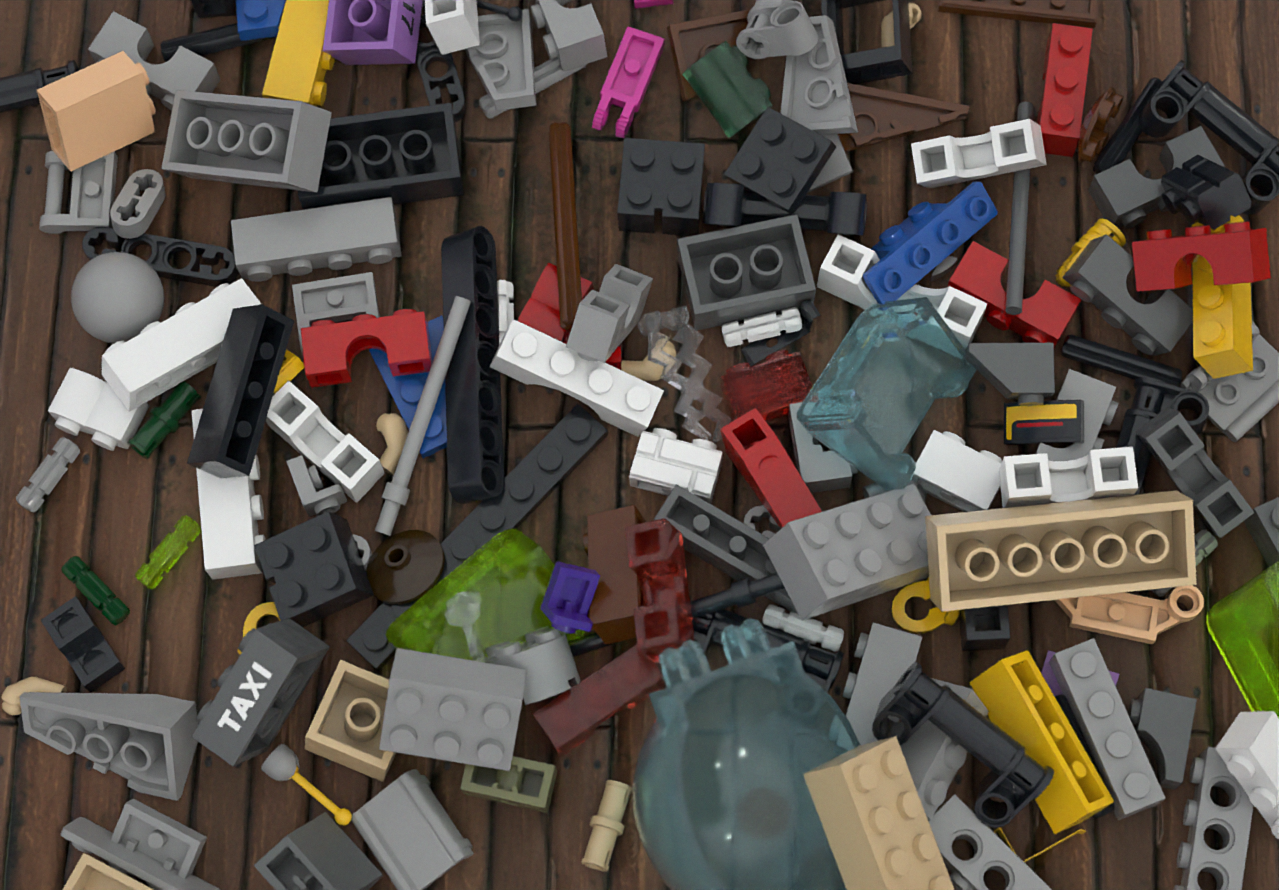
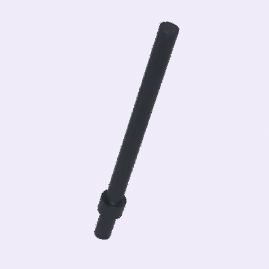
M778 573L754 581H750L748 578L731 583L730 589L653 613V631L733 605L741 608L756 603V598L785 589ZM596 632L568 641L573 657L619 643L605 644Z

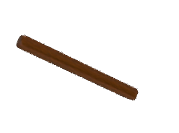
M554 122L549 126V148L560 326L564 330L572 329L579 303L582 301L571 127L566 122Z

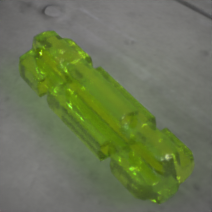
M187 515L182 516L174 525L176 529L174 533L169 532L148 557L150 562L148 564L143 563L135 573V578L146 588L155 589L163 579L161 574L164 571L168 573L187 550V542H193L201 533V526Z

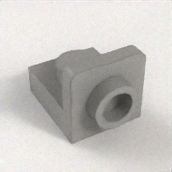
M302 455L286 461L303 507L309 517L315 514L319 516L328 511L334 513L340 509L341 504L347 502L340 484L323 489L324 485L316 465L308 467Z

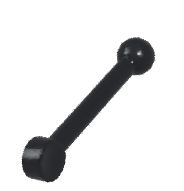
M476 0L477 8L506 15L512 22L519 21L523 16L522 10L517 6L506 8Z

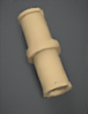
M606 780V787L597 816H592L590 826L593 829L584 858L581 861V864L589 868L605 872L609 869L608 865L617 836L623 834L624 825L621 822L629 796L632 793V787L614 780Z

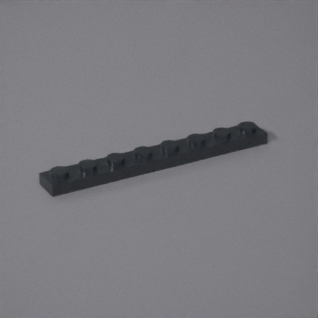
M577 404L504 478V488L501 494L484 499L441 543L445 554V564L443 572L434 587L424 596L406 604L393 605L383 602L346 640L347 643L374 669L379 671L395 655L396 649L402 648L608 436V430Z

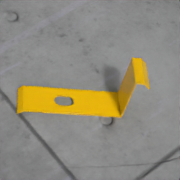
M1001 828L994 830V833L998 832L1002 841L1014 852ZM1080 829L1074 832L1073 834L1049 846L1048 848L1033 855L1032 857L1026 859L1023 862L1026 863L1027 861L1051 849L1052 847L1067 840L1068 838L1074 836L1077 833L1083 835L1086 832V830Z

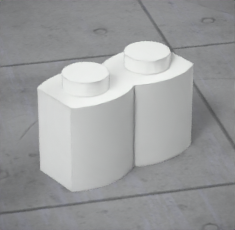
M69 368L48 412L57 420L55 426L60 430L77 436L79 431L93 435L91 440L95 444L113 451L116 446L125 449L129 448L127 442L136 434L149 405L146 402L129 412L107 382L83 371Z

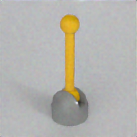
M284 743L279 745L267 757L261 770L270 778L277 781L293 779L333 813L335 821L339 825L350 823L352 814L348 809H340L298 773L299 759Z

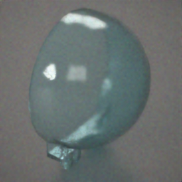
M750 618L745 620L740 627L731 625L726 627L721 633V643L724 645L723 649L728 664L710 670L706 655L703 654L704 650H702L698 642L690 640L684 642L679 649H672V647L665 649L659 655V661L667 687L649 694L657 718L650 727L639 752L633 781L634 816L640 841L651 865L670 890H846L803 774L860 746V743L851 723L834 699L804 673L794 641L771 648L762 623L759 620Z

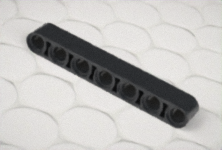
M477 226L444 238L441 247L444 328L455 296L471 301L445 376L448 485L452 497L460 504H469L498 496L504 488L501 377L499 371L490 368L499 347L496 246L492 234L484 226Z

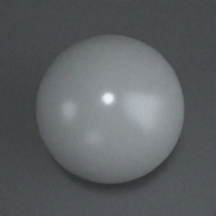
M109 252L94 257L80 269L72 285L71 305L78 323L91 336L108 343L127 342L138 336L147 325L160 319L164 308V290L158 274L145 260L125 252Z

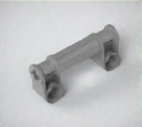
M756 0L747 16L748 25L745 30L738 34L736 44L741 53L753 59L784 55L798 56L814 48L819 36L802 3L792 0Z

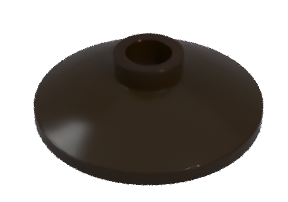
M422 530L402 531L389 537L374 551L367 565L366 573L374 596L384 603L393 605L406 604L424 596L434 587L443 572L445 564L444 550L432 534Z

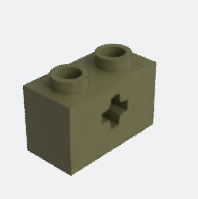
M512 756L510 771L466 764L460 790L464 795L548 813L557 769L555 765Z

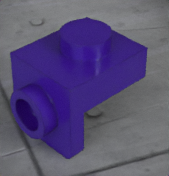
M556 561L540 608L552 622V627L571 634L575 633L577 629L591 632L593 622L587 616L600 578L596 570Z

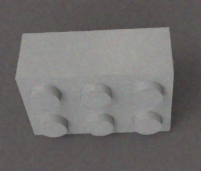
M397 648L390 675L379 749L510 771L527 670Z

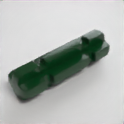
M78 556L70 558L62 566V573L75 584L99 611L102 610L101 613L113 625H118L130 614V609L118 597L115 598L116 595L92 570L89 571L90 568Z

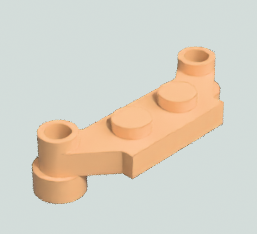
M1192 585L1176 587L1165 600L1125 592L1055 600L1069 616V627L1152 645L1155 643L1158 634L1180 623L1193 620L1202 611L1204 606L1202 593ZM1177 603H1183L1187 607V611L1180 610Z

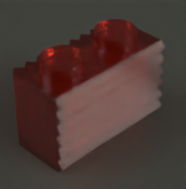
M788 350L776 351L768 355L764 363L750 367L749 363L744 362L726 370L727 375L721 376V389L733 421L754 408L758 410L766 422L772 421L775 418L788 416L789 404L815 400V391L799 351L789 354Z

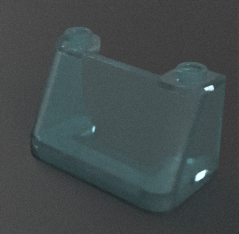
M927 297L876 303L864 310L856 319L799 407L796 418L809 434L883 489H904L913 478L916 462L909 454L902 452L934 400L937 398H954L964 393L976 369L965 359V348Z

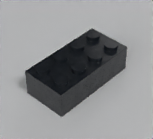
M445 103L331 118L318 192L298 190V198L303 210L392 197L393 204L463 196L462 172L452 104Z

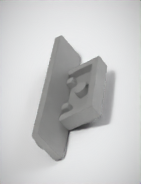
M133 798L125 803L114 832L84 817H78L65 825L60 834L63 838L71 841L72 845L79 851L96 854L109 861V865L117 871L132 873L145 880L146 884L153 890H221L192 875L207 837Z

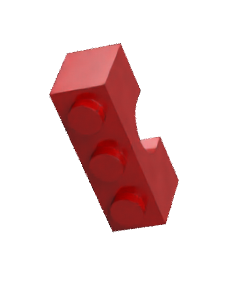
M1056 23L1052 25L1046 45L1042 77L1044 88L1037 116V124L1041 126L1045 154L1073 157L1080 139L1093 28Z
M1250 221L1224 224V232L1211 233L1210 225L1185 228V235L1172 236V229L1147 231V239L1132 242L1137 292L1175 289L1192 285L1191 267L1193 260L1198 254L1206 258L1210 263L1213 271L1214 285L1251 283L1271 278L1266 228L1250 229Z
M972 241L951 276L947 287L951 286L987 303L984 316L994 327L1005 331L1008 329L1023 336L1022 339L1025 343H1054L1055 349L1074 317L1081 299L1044 280L1039 291L1034 296L1023 299L1022 313L1018 315L1006 313V292L1002 288L1001 279L1005 273L1008 259Z
M401 309L395 311L393 316L378 318L374 315L364 314L352 318V321L335 323L332 320H320L312 323L311 327L301 328L305 375L311 388L352 382V361L359 352L365 349L374 348L386 353L393 377L429 372L433 362L429 327L424 311L417 312L414 309Z

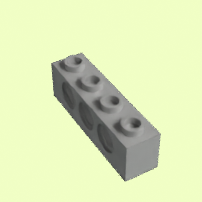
M1207 747L1200 754L1199 758H1193L1189 781L1195 783L1193 800H1187L1183 815V824L1189 826L1187 842H1181L1177 856V867L1183 869L1181 886L1175 885L1173 890H1202L1197 882L1200 871L1208 872L1214 876L1217 882L1216 890H1242L1253 804L1238 780L1229 772L1226 763L1217 750L1213 747ZM1211 787H1220L1226 791L1229 797L1227 807H1220L1213 803L1210 798ZM1205 829H1214L1221 835L1223 839L1221 850H1214L1206 845L1204 841Z
M955 794L934 814L931 821L928 820L946 869L952 873L949 876L950 880L957 890H989L983 880L984 873L989 870L998 871L1004 876L1006 882L1004 890H1052L987 825L983 824ZM958 839L970 842L974 848V857L966 861L958 859L952 852V842Z

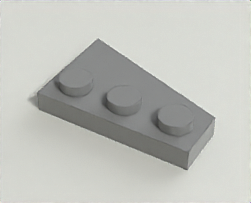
M529 9L522 10L523 16L517 22H512L508 16L499 13L478 16L480 45L464 49L497 111L536 106L532 20Z
M826 15L809 17L819 39L815 47L805 54L798 56L786 55L781 114L820 135L858 133L833 21Z

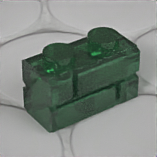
M724 41L691 65L682 75L728 138H730L764 113L767 107L771 108L773 105L769 101L771 92L767 85L760 78L754 80L745 68L748 65L745 55L737 46L733 45L730 47L727 41Z

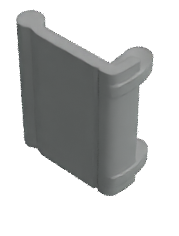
M1253 320V371L1213 379L1200 365L1197 369L1192 370L1180 385V388L1197 391L1207 399L1209 404L1207 418L1233 442H1237L1279 403V352L1259 334L1260 331Z
M417 769L402 774L358 811L353 813L351 819L397 890H424L461 860L469 858L474 854L471 850L473 845L469 839L462 837L429 788L430 781L426 775H421Z

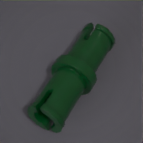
M184 381L179 383L160 407L154 406L149 412L151 417L133 438L129 439L128 445L140 456L149 459L153 451L169 433L174 434L180 428L179 421L201 399V396L188 383Z

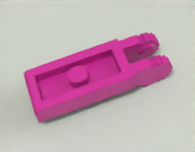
M629 26L627 27L600 92V102L594 115L592 128L602 130L608 120L611 104L623 107L621 116L616 123L615 135L625 138L631 126L634 113H638L664 49L665 38Z

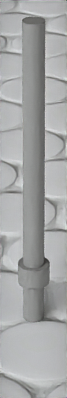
M455 296L391 483H386L382 495L385 502L375 528L376 532L391 536L401 505H406L410 493L407 486L471 303L468 299Z

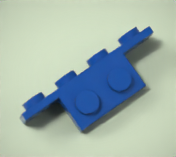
M972 182L949 203H929L925 201L915 205L908 211L907 215L909 217L901 224L892 226L881 233L879 236L880 241L871 248V250L876 252L880 260L863 274L865 283L880 307H889L997 215L998 211L981 182Z

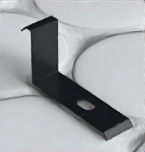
M810 299L801 303V330L786 333V330L780 331L781 335L754 341L741 350L751 367L810 333L813 319L821 316ZM772 338L778 340V343L773 347L766 345L767 341Z

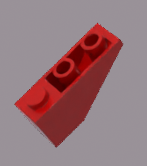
M756 408L720 429L726 454L780 529L788 522L822 512L778 437Z

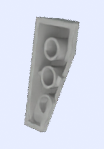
M24 692L19 696L24 733L67 755L73 752L82 755L94 762L93 768L103 774L110 770L128 779L127 786L140 793L176 801L182 796L198 743L192 737L198 727V722L196 721V702L160 694Z

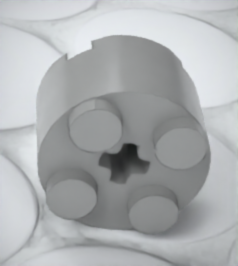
M549 626L530 631L524 634L526 641L522 643H510L508 640L485 648L488 657L483 660L484 663L527 670L523 693L525 705L544 700L571 689L569 683L579 684L581 682L565 632H559L555 628L549 629Z

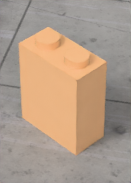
M124 51L37 89L51 148L70 171L76 170L155 132L152 115L156 113V110L146 90V85H149V77L142 64L139 62L134 63Z

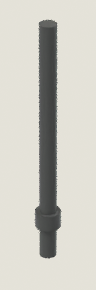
M1021 102L1018 105L1017 121L1033 120L1034 105L1030 102ZM1030 169L1015 171L1013 179L1005 308L1006 313L1010 315L1022 313Z

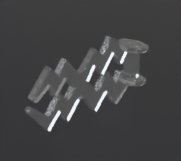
M686 306L673 308L671 311L660 313L659 311L644 314L638 324L641 335L648 336V360L663 366L660 378L681 391V397L674 412L686 417L682 427L699 438L708 440L712 437L711 433L698 423V421L706 416L717 423L712 441L714 443L719 442L722 439L720 429L729 424L732 418L716 409L723 398L703 386V380L713 364L694 352L704 336L688 324L690 314ZM668 328L669 330L677 331L672 340L683 345L675 357L662 350L670 337L660 333V329ZM682 362L693 369L688 378L676 373ZM694 399L702 403L700 411L691 406Z
M459 592L446 601L448 610L445 612L447 622L453 626H463L471 656L475 661L484 662L487 653L480 640L476 621L481 614L480 605L482 600L479 592Z

